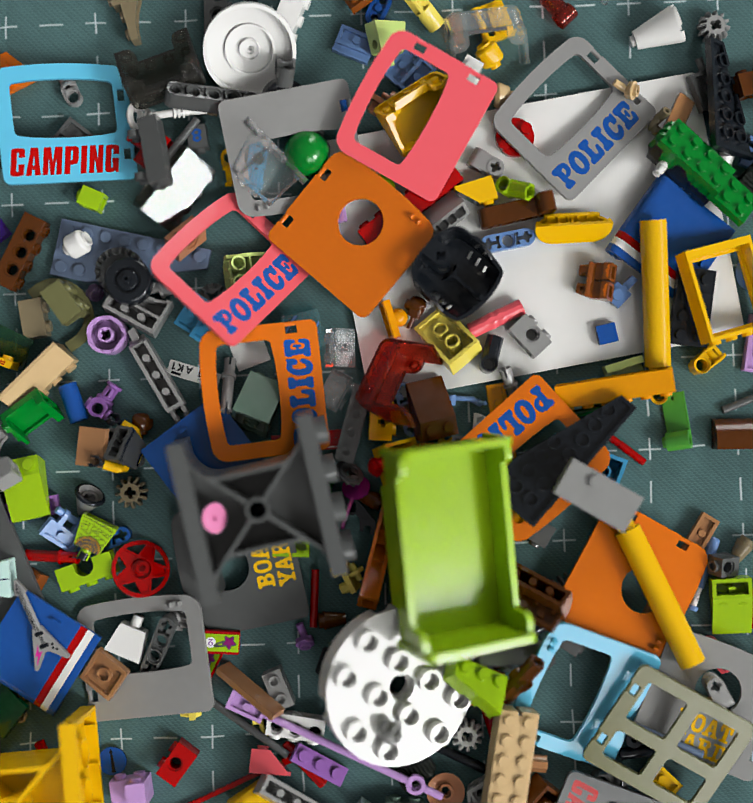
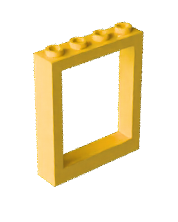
M751 235L685 251L675 256L701 345L709 343L710 347L722 344V339H725L726 342L736 340L739 334L742 337L753 335V322L713 334L692 265L695 262L736 252L753 307V242Z

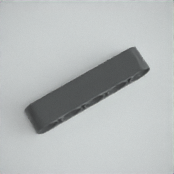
M172 81L167 84L163 102L166 106L174 109L219 114L218 105L220 102L256 95V93Z

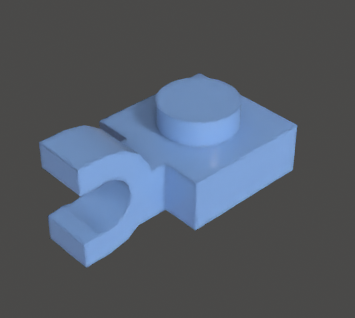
M633 275L629 276L622 285L618 281L614 284L611 303L617 309L632 295L628 290L638 281Z

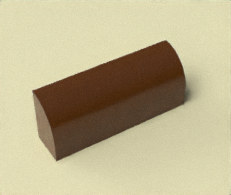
M753 418L711 419L712 449H753Z

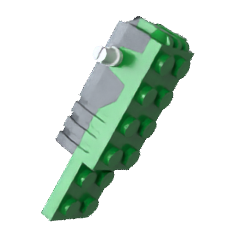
M679 118L675 122L668 121L648 144L649 152L646 157L656 165L655 170L652 172L655 177L665 173L680 188L682 187L684 192L690 194L694 201L697 200L701 207L711 201L738 227L744 224L753 211V193L733 176L736 170Z

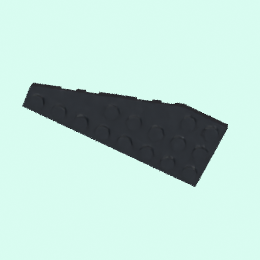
M620 395L514 458L507 466L511 509L534 527L560 497L551 490L570 457L588 465L637 407Z

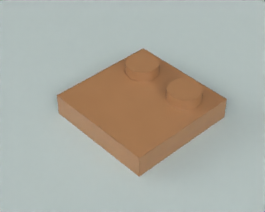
M99 647L79 678L107 701H110L131 670L108 651L104 650L103 647Z

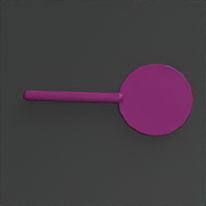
M363 477L360 485H355L354 487L350 484L346 486L345 483L342 485L344 496L350 499L346 509L347 518L353 500L364 498L370 491V483L365 477ZM342 521L341 529H344L346 521Z

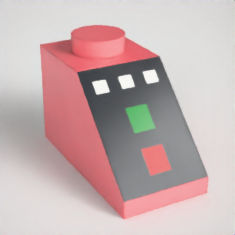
M257 745V749H251L249 773L291 776V771L274 750H269V747L264 745Z

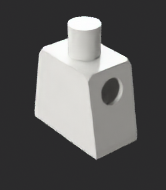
M134 613L131 622L123 620L104 650L138 664L143 659L149 633L148 629L141 627L145 617Z

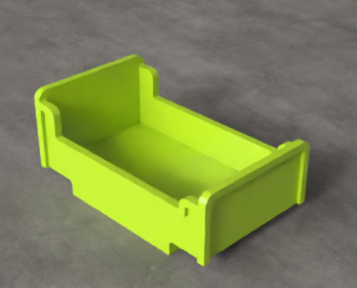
M482 433V437L424 446L396 450L379 448V456H383L385 486H381L391 597L392 605L396 606L398 610L400 640H397L398 647L425 664H437L537 641L533 616L530 611L521 608L519 605L507 462H510L512 458V436Z

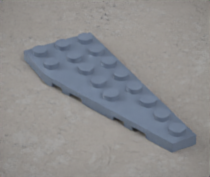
M62 219L50 275L87 283L97 282L98 280H96L94 272L95 264L103 252L114 247L132 250L151 271V261L165 245V241ZM76 230H81L90 235L93 244L89 253L76 259L64 253L62 249L63 238ZM197 247L180 262L175 259L171 263L170 269L174 273L207 270L212 250Z

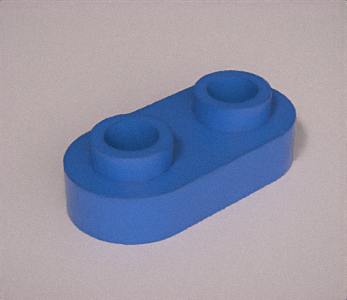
M373 0L365 13L366 24L372 21V17H377L378 20H385L391 8L392 0H385V4H380V0Z

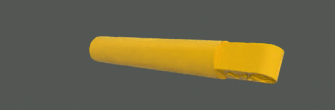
M667 219L639 221L644 367H649V370L671 366ZM652 395L651 401L660 405L667 401L668 396L656 399Z
M631 520L626 531L623 533L618 530L615 536L680 669L694 667L703 662L705 656L640 524H634L633 520Z

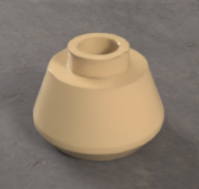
M503 83L497 84V92L494 96V107L496 109H499L513 91H510V86Z

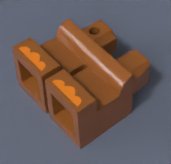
M589 262V265H580L579 276L587 277L586 284H577L576 293L592 300L612 302L614 284L612 283H615L617 265L612 262Z

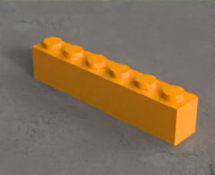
M672 366L555 384L554 386L555 392L572 411L575 410L574 407L582 406V409L594 407L593 404L598 403L604 406L620 395L631 402L633 401L632 398L640 397L641 400L651 399L652 395L660 394V397L671 396L672 392H676Z

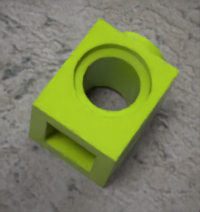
M83 185L82 189L80 188L77 191L76 203L102 214L109 197L105 193Z

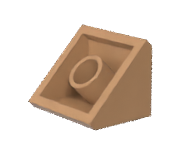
M79 426L75 465L88 466L87 463L95 465L96 460L90 458V456L95 455L99 456L102 461H105L103 456L108 447L110 429Z

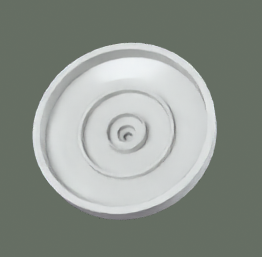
M239 2L224 8L212 19L204 36V62L210 76L221 88L261 94L264 87L270 81L276 79V56L286 60L296 59V43L289 24L276 10L262 3Z

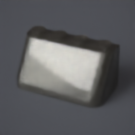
M183 145L180 146L170 159L174 185L168 186L164 190H155L152 186L146 184L133 201V206L169 232L180 225L182 217L190 212L192 209L191 205L202 196L203 189L213 181L214 174L216 173V170Z

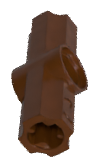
M536 654L530 655L520 667L513 669L508 674L509 679L504 698L506 705H510L521 693L528 691L533 686L532 681L544 669L545 663L542 658H539Z

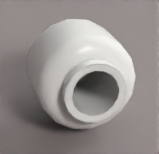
M76 230L63 238L62 249L66 255L77 259L91 251L93 242L87 232Z

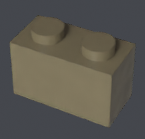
M41 297L17 301L23 338L30 341L52 337L53 325L48 318L50 307Z

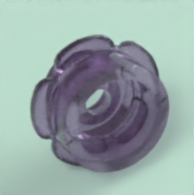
M91 284L85 294L89 300L98 302L104 297V288L99 286V284Z

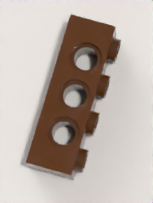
M24 212L0 261L1 286L16 293L22 289L25 283L24 278L32 270L33 260L35 256L39 255L42 249L41 244L50 233L49 223ZM34 232L35 237L29 241L28 234ZM26 249V255L20 258V251ZM17 266V273L12 275V267Z

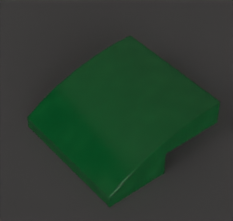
M1 684L0 736L4 739L10 734L30 706L17 693Z

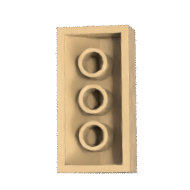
M52 342L0 393V400L11 407L35 388H38L48 396L49 390L53 386H58L63 381L62 377L66 373H71L77 367L76 363L79 360L63 344Z

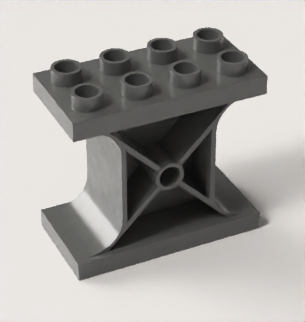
M312 408L297 411L295 419L298 427V440L289 452L284 455L224 469L209 468L201 463L194 454L190 436L175 439L165 447L203 607L220 604L226 586L222 566L228 560L293 543L306 542L318 547L325 554L329 562L332 577L348 574L347 561L357 558L350 529L339 530L338 522L348 519L342 492L331 493L329 483L339 480L333 453L322 455L320 444L330 442L324 415L313 417ZM261 501L266 507L257 508L252 502ZM211 503L221 504L227 512L226 526L219 533L207 531L202 522L203 511Z

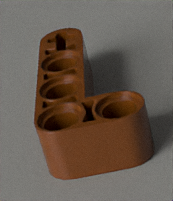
M546 190L535 194L529 201L520 199L477 210L481 230H487L553 214L557 210L553 190Z

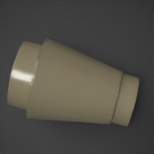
M741 535L740 538L737 537L731 554L740 557L739 563L753 550V541L744 535Z

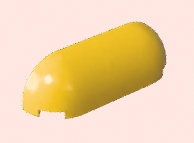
M599 212L544 215V219L536 222L535 232L539 240L548 244L595 242L605 238L611 232L613 221L611 218L606 219L600 216Z

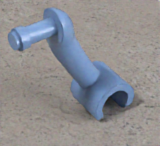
M449 395L453 406H456V401L471 402L478 407L487 405L486 401H482L474 396Z

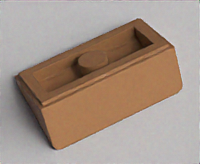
M680 92L672 105L671 114L666 118L664 125L668 121L675 122L678 118L686 124L695 102Z

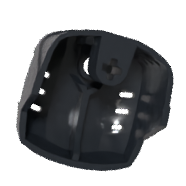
M461 226L449 227L435 235L419 252L411 271L413 284L417 292L442 316L450 321H461L476 312L492 296L503 276L500 264L493 257L485 242ZM472 251L473 254L471 255L470 259H467L469 253ZM480 258L479 264L475 266L476 261ZM448 267V269H447L446 271H440V270H438V268H439V269H444V268Z

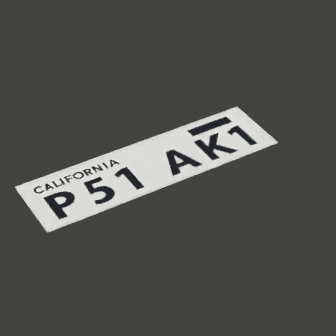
M170 359L167 369L170 375L201 384L199 367ZM216 373V374H217V387H218V384H219V381H220V378H221V374Z

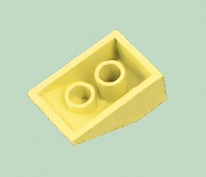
M437 310L414 327L416 333L453 375L483 351L479 340L460 321H450Z

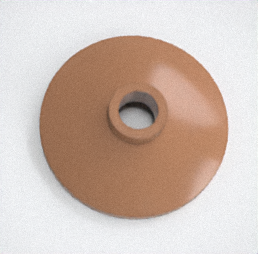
M439 773L427 785L442 792L444 787L449 789L447 793H444L441 801L427 794L429 803H462L464 800V785L461 779L452 773Z

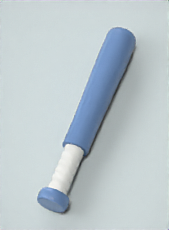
M711 537L705 547L707 557L709 554L717 553L720 544L718 538ZM707 566L688 607L689 610L698 611L697 604L709 575L707 573Z

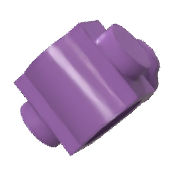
M108 380L101 394L98 393L94 398L90 396L84 406H86L85 408L88 409L92 416L107 420L111 417L110 414L113 413L112 406L114 403L112 401L122 389ZM98 403L103 407L100 414L95 411V406Z

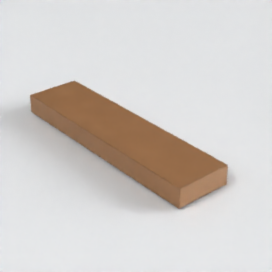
M230 661L217 667L215 673L270 721L283 714L285 708Z

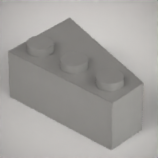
M108 295L102 305L105 312L155 339L175 307L173 301L155 299L154 297H148L138 305L126 306L116 302L110 295Z

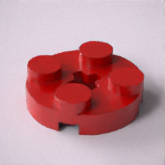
M512 118V124L533 144L534 132L531 124L520 118ZM496 132L495 142L502 153L512 158L520 157L521 155Z

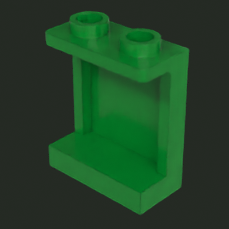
M35 388L0 415L3 430L6 433H12L17 441H22L27 445L30 443L28 434L48 419L53 417L57 422H60L65 418L59 406L38 388Z

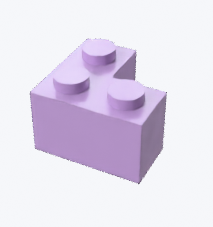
M138 770L130 775L118 773L109 782L111 803H149L154 795L151 772H145V770Z

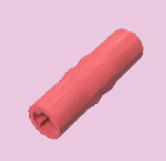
M518 299L466 324V326L475 337H478L524 315L525 310Z

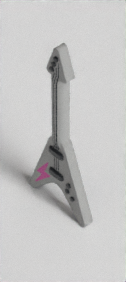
M15 579L13 581L14 595L19 597L33 628L35 671L40 669L44 656L48 651L68 659L71 654L40 625L27 597V588L18 579Z

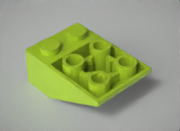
M748 575L726 578L709 576L712 634L752 633V578Z

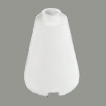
M674 4L669 5L634 29L632 36H629L632 47H636L637 50L686 41L685 32L681 31L682 21Z

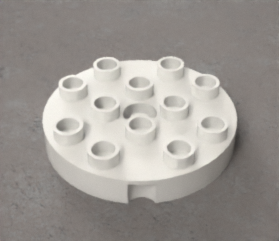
M388 604L387 608L380 613L367 610L350 621L330 645L322 663L319 677V695L326 701V711L323 713V717L333 735L359 758L381 766L412 764L427 758L441 747L447 745L461 725L471 705V701L466 696L460 695L443 680L446 662L425 664L398 647L397 640H400L398 610L392 604ZM469 656V657H464L465 659L471 661L470 656ZM404 674L405 684L402 690L397 694L391 695L389 691L391 680L396 675ZM392 719L402 726L401 732L404 737L399 744L392 743L390 746L379 738L380 730L378 728L383 721L389 722Z

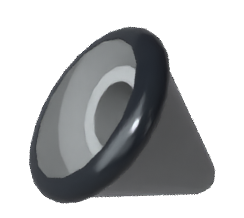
M81 483L75 487L77 513L80 516L85 511L89 512L102 506L106 501L102 490L92 484Z

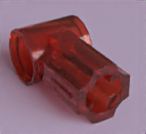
M563 0L539 1L552 15L555 24L561 29L568 26L578 16L576 9L570 3H565Z

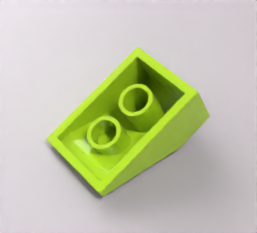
M38 454L12 459L18 465L23 479L4 491L12 523L51 515L45 460Z

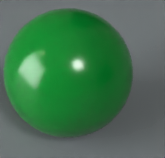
M303 131L292 135L288 139L284 149V158L287 166L293 173L302 177H312L321 170L325 162L330 158V149L327 141L319 133Z

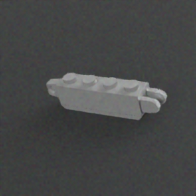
M136 328L128 330L127 332L132 340L129 342L130 346L128 347L165 411L171 414L175 423H178L181 418L176 413L177 409L181 408L185 417L190 414L186 406L187 402L150 339L145 334L140 335Z

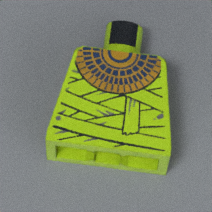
M85 511L81 517L74 544L81 547L77 557L83 561H88L91 553L99 555L119 527Z

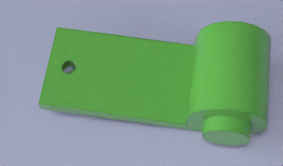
M684 391L673 392L671 396H668L667 401L662 404L667 430L665 437H662V445L669 452L691 449L693 447Z

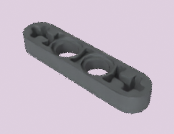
M168 613L159 620L139 672L148 671L150 664H153L150 671L160 670L178 626V619L175 615ZM166 621H169L170 626L167 630H165L164 628L167 625ZM158 635L164 636L166 643H161L158 640ZM151 651H157L160 658H154Z

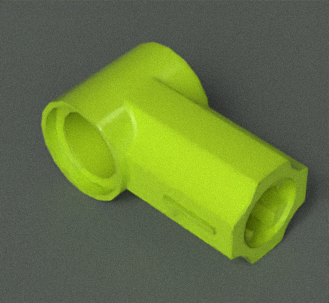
M506 176L499 177L495 183L496 191L509 199L517 198L529 201L535 195V185L532 183L513 180Z

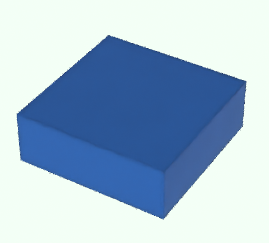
M615 322L595 327L599 345L619 341Z

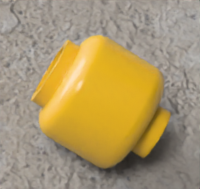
M485 40L476 47L475 57L484 63L483 69L491 68V70H495L501 65L500 61L503 59V52L495 41Z

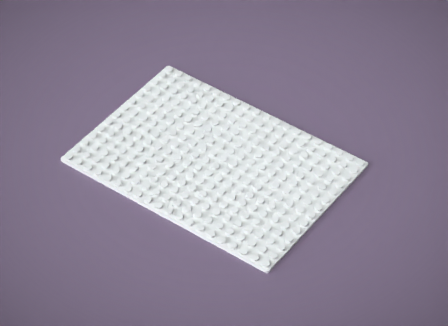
M694 73L638 82L637 85L640 86L639 94L654 106L656 114L663 107L671 110L680 92L694 102L686 81V77ZM611 88L525 103L519 108L513 118H520L531 124L534 132L533 145L543 155L550 156L569 141L592 118L607 100L612 90ZM636 97L632 100L636 105L640 103ZM694 104L686 125L709 145L703 113L699 114ZM498 109L486 111L455 165L457 171L464 178L462 184L486 177L484 174L476 172L466 165L475 147H478L504 163L502 176L534 184L535 194L546 190H553L557 206L555 213L599 212L600 216L606 219L611 218L613 228L605 238L595 242L548 244L539 240L535 232L536 222L544 219V216L481 230L477 210L486 207L483 205L476 206L463 199L471 214L455 226L465 228L480 239L487 235L530 228L535 233V240L526 247L492 253L503 270L502 279L486 303L460 322L467 328L466 324L519 299L525 314L528 316L532 315L537 320L538 324L536 325L541 330L545 329L550 334L552 343L537 357L532 359L507 332L522 317L520 316L476 337L480 342L482 350L485 346L487 334L504 338L498 366L492 373L485 374L479 368L482 351L453 375L414 330L415 326L436 309L414 287L411 273L413 262L380 301L381 303L384 300L390 299L392 309L401 308L407 313L408 310L404 307L406 299H410L413 296L423 298L427 302V306L420 319L415 318L411 329L406 328L411 317L408 315L406 324L398 327L401 336L397 339L389 340L379 304L370 315L364 318L359 317L353 312L366 386L373 388L371 399H396L395 386L399 382L410 383L440 375L443 378L446 389L500 380L502 377L499 369L505 367L506 370V366L511 367L513 376L516 377L644 353L641 274L623 260H617L610 256L605 249L656 178L652 174L656 165L646 157L649 152L648 144L655 137L651 134V131H648L650 122L575 199L569 201L563 198L522 156L512 158L502 153L495 142L497 131L493 125L494 115ZM664 119V120L658 125L661 129H662V127H663V125H664L666 119ZM385 130L358 135L360 144L391 162L401 164L405 159L399 154ZM337 139L327 140L330 145V157L334 153L343 152L337 144ZM495 166L494 168H492V172L495 173V171L498 170L499 167ZM394 182L395 189L404 196V192L407 189ZM497 192L498 199L494 201V205H499L520 199H509L501 193ZM359 199L345 206L347 222L339 223L338 225L340 233L346 241L354 245H366L358 235L359 226L366 220L369 222L375 218L374 214L380 208L369 200ZM711 201L704 205L723 220L722 211ZM524 232L522 237L518 238L517 234H514L516 236V245L519 244L518 240L525 239L528 242L529 238H531V235H527L526 232ZM504 236L502 243L505 246H510L513 240L510 236ZM496 237V242L490 243L489 240H486L485 244L489 249H491L492 245L496 244L497 248H500L498 237ZM472 251L469 253L467 259H470L471 255L473 254ZM730 253L717 256L708 269L717 271L710 319L713 334L744 325ZM480 258L476 261L475 266L479 264ZM589 262H612L617 265L615 283L618 281L622 285L631 275L638 281L628 290L632 295L617 309L611 302L592 300L576 293L577 284H586L587 277L579 276L580 265H589ZM448 267L444 269L438 268V270L440 271H446L448 269ZM669 297L670 317L673 301L671 297ZM615 322L619 341L599 345L595 327ZM527 330L526 337L529 340L535 339V333L532 330ZM671 344V347L681 346V345ZM484 360V367L492 369L493 362L491 360ZM402 386L398 393H402L404 398L407 397L406 389Z

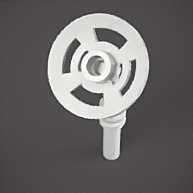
M140 101L130 103L126 111L127 121L131 129H139L138 122L135 123L134 111L137 113L136 120L151 114H156L160 119L169 117L176 119V117L181 118V116L185 118V116L207 114L206 112L174 108L151 112Z

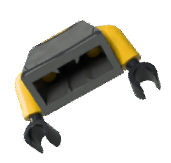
M119 413L110 414L115 421L107 419V424L110 426L118 425L103 456L105 461H102L99 456H90V458L96 460V464L87 463V465L92 468L101 466L102 469L114 473H123L129 469L135 470L145 463L141 450L146 447V444L142 440L139 428L126 420L122 421Z

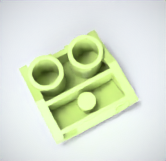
M265 252L225 255L223 273L226 290L247 273Z

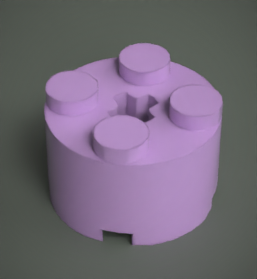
M110 315L94 318L86 330L89 346L96 352L106 355H116L122 352L128 345L130 337L126 324ZM106 332H109L111 335L109 339L105 335Z

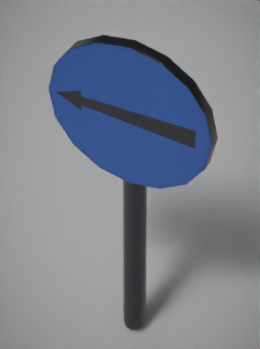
M110 746L100 753L101 770L104 773L115 775L125 769L127 757L122 749Z

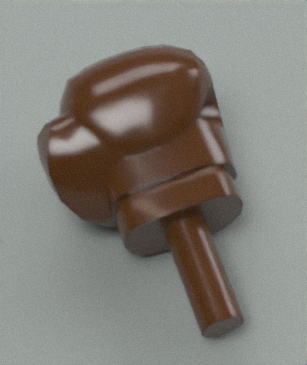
M413 296L405 301L404 307L408 310L407 315L411 316L406 327L408 329L412 328L415 318L420 319L427 306V302L419 296Z
M136 413L132 417V424L139 428L143 440V435L148 434V430L152 429L154 422L147 413Z

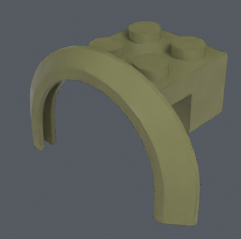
M50 278L40 281L27 290L32 299L43 297L62 325L69 326L80 317L84 319L80 331L65 343L71 353L87 341L86 330L89 323L94 319V310L90 299L80 287L65 279Z

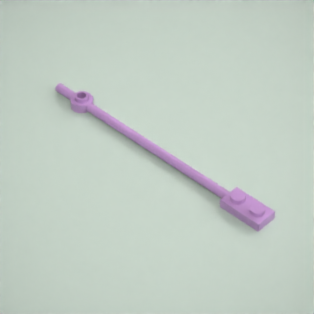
M233 689L225 708L259 724L263 718L269 720ZM279 716L271 721L406 784V789L411 795L425 793L440 801L443 798L444 793L425 785V780L420 774L415 773L406 776L387 766L367 762L353 754L348 748ZM416 780L419 782V785L413 786L412 782Z

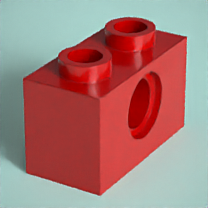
M183 737L179 742L176 740L168 749L171 753L167 758L163 756L157 764L159 769L156 774L173 787L177 785L200 752L199 749ZM172 758H179L181 760V764H175L172 761Z

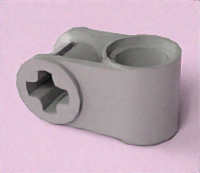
M475 147L466 164L472 170L485 176L492 175V179H498L503 175L504 163L500 159L478 147ZM498 166V170L495 173L492 172V168Z
M707 672L702 676L701 682L710 700L725 708L735 704L724 682L717 674Z

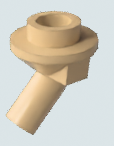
M615 79L612 86L623 92L624 97L634 100L639 95L640 86L637 85V81L633 80L626 86L618 79Z

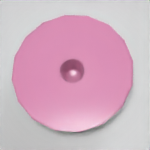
M211 503L204 509L202 522L206 530L211 533H219L225 528L227 512L221 504Z

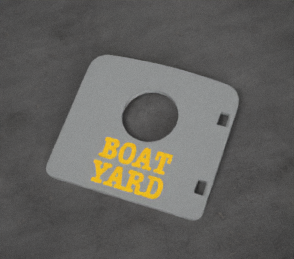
M693 632L705 656V660L694 667L680 669L668 642H666L664 650L659 656L661 660L659 671L694 691L698 679L708 670L721 668L730 671L735 675L740 686L739 699L730 711L753 723V654L722 641ZM651 684L634 722L666 735L685 707L686 702ZM700 712L680 741L703 750L704 756L700 759L710 765H714L737 731ZM753 738L729 771V775L744 781L753 780V761L749 760L753 752Z

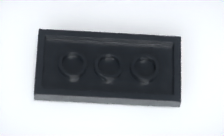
M677 267L670 317L671 344L707 348V344L701 345L679 268ZM694 268L710 322L717 271Z

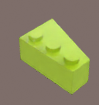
M465 658L446 661L443 680L460 695L466 696L471 701V704L475 707L478 706L485 712L484 715L488 718L502 715L508 676Z

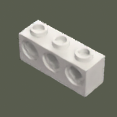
M284 710L283 714L279 716L292 723H297L309 731L311 727L316 726L320 729L318 735L324 737L326 721L323 715ZM267 720L265 735H269L271 739H280L282 737L288 738V741L299 742L301 740L307 741L310 745H319L284 727L275 728L272 722Z

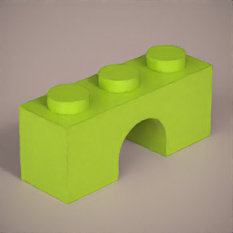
M111 549L91 557L93 569L89 574L82 572L78 564L75 563L55 570L54 572L62 593L68 591L69 594L80 590L79 586L84 584L90 587L97 584L98 579L103 577L105 581L111 579V565L115 556L114 550ZM118 561L116 563V573L120 571Z

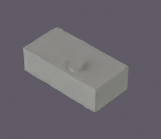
M572 457L568 460L551 490L554 494L623 533L626 531L644 499L642 496Z

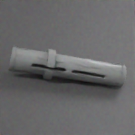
M230 357L224 358V372L221 374L223 383L220 411L225 414L226 406L227 414L232 413L234 381H236L237 376L235 374L236 359L231 357V364H229Z

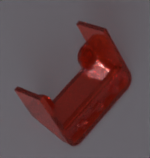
M393 338L384 339L379 344L355 395L356 401L360 406L386 422L415 427L416 423L406 408L392 403L406 373H418L422 370L425 362L442 365L443 360L433 344Z

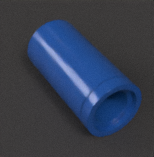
M71 382L58 387L70 424L88 419L89 416L77 382Z

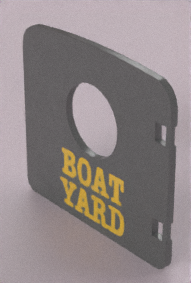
M263 504V505H259V506H255V507H257V508H264V507H266V506H265V504ZM179 511L173 517L171 522L172 537L184 594L196 597L200 602L204 629L243 631L296 620L308 615L309 604L298 557H292V553L297 551L295 543L246 554L245 556L249 563V573L246 580L237 588L224 590L220 604L203 607L181 512ZM289 553V557L272 556V554Z

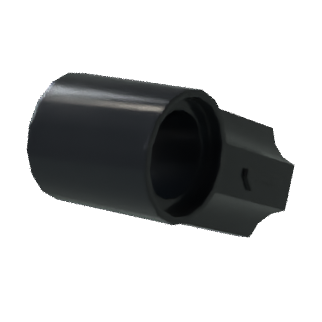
M487 334L482 357L479 362V368L483 373L490 374L497 368L504 338ZM484 360H491L493 368H485Z

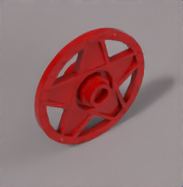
M136 540L125 544L117 551L112 561L111 574L115 585L123 593L135 598H146L156 594L164 587L169 578L170 563L166 553L158 545L146 540ZM135 545H146L139 554L127 549ZM155 550L162 556L165 566L154 562ZM119 557L126 568L119 575H116V563ZM164 577L161 584L151 591L152 579ZM135 582L140 593L132 592L122 585Z

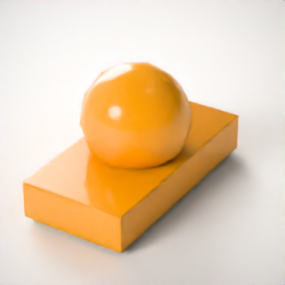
M390 299L384 300L379 304V308L389 340H394L401 336L398 327L406 324L408 315L401 308L392 309Z

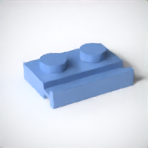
M342 24L335 44L332 47V52L367 66L372 55L367 34Z

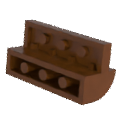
M516 562L520 607L531 612L534 624L553 634L560 622H564L573 602L572 592Z

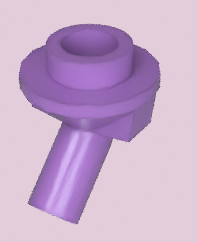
M299 622L296 624L300 637L296 638L295 646L300 648V650H309L315 644L313 636L308 635L303 622Z

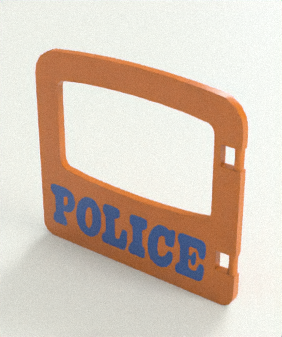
M305 319L257 325L240 342L262 340L270 342L277 374L281 413V436L276 440L238 445L228 444L221 417L216 374V349L220 345L227 344L212 330L202 336L199 343L202 397L212 451L219 460L233 462L286 454L294 447L298 440V427L295 419L297 411L312 408L313 417L324 415L328 431L317 325L313 320ZM296 326V332L285 333V327ZM329 442L320 444L321 450L329 446Z
M533 375L461 440L482 437V433L512 436L511 454H513L533 435L554 420L561 421L567 428L580 420V418L541 376ZM603 446L587 466L602 474L610 462V453L607 448ZM559 497L534 527L525 520L521 523H516L512 519L514 541L527 540L572 503Z

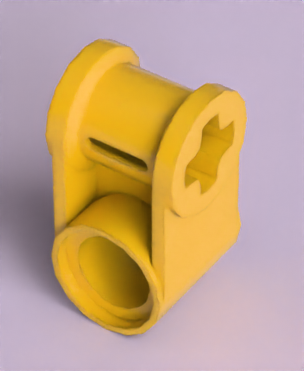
M708 344L707 348H703L689 362L688 369L695 375L704 374L721 362L727 355L722 353L716 345L710 347ZM697 361H700L703 365L701 371L696 367Z

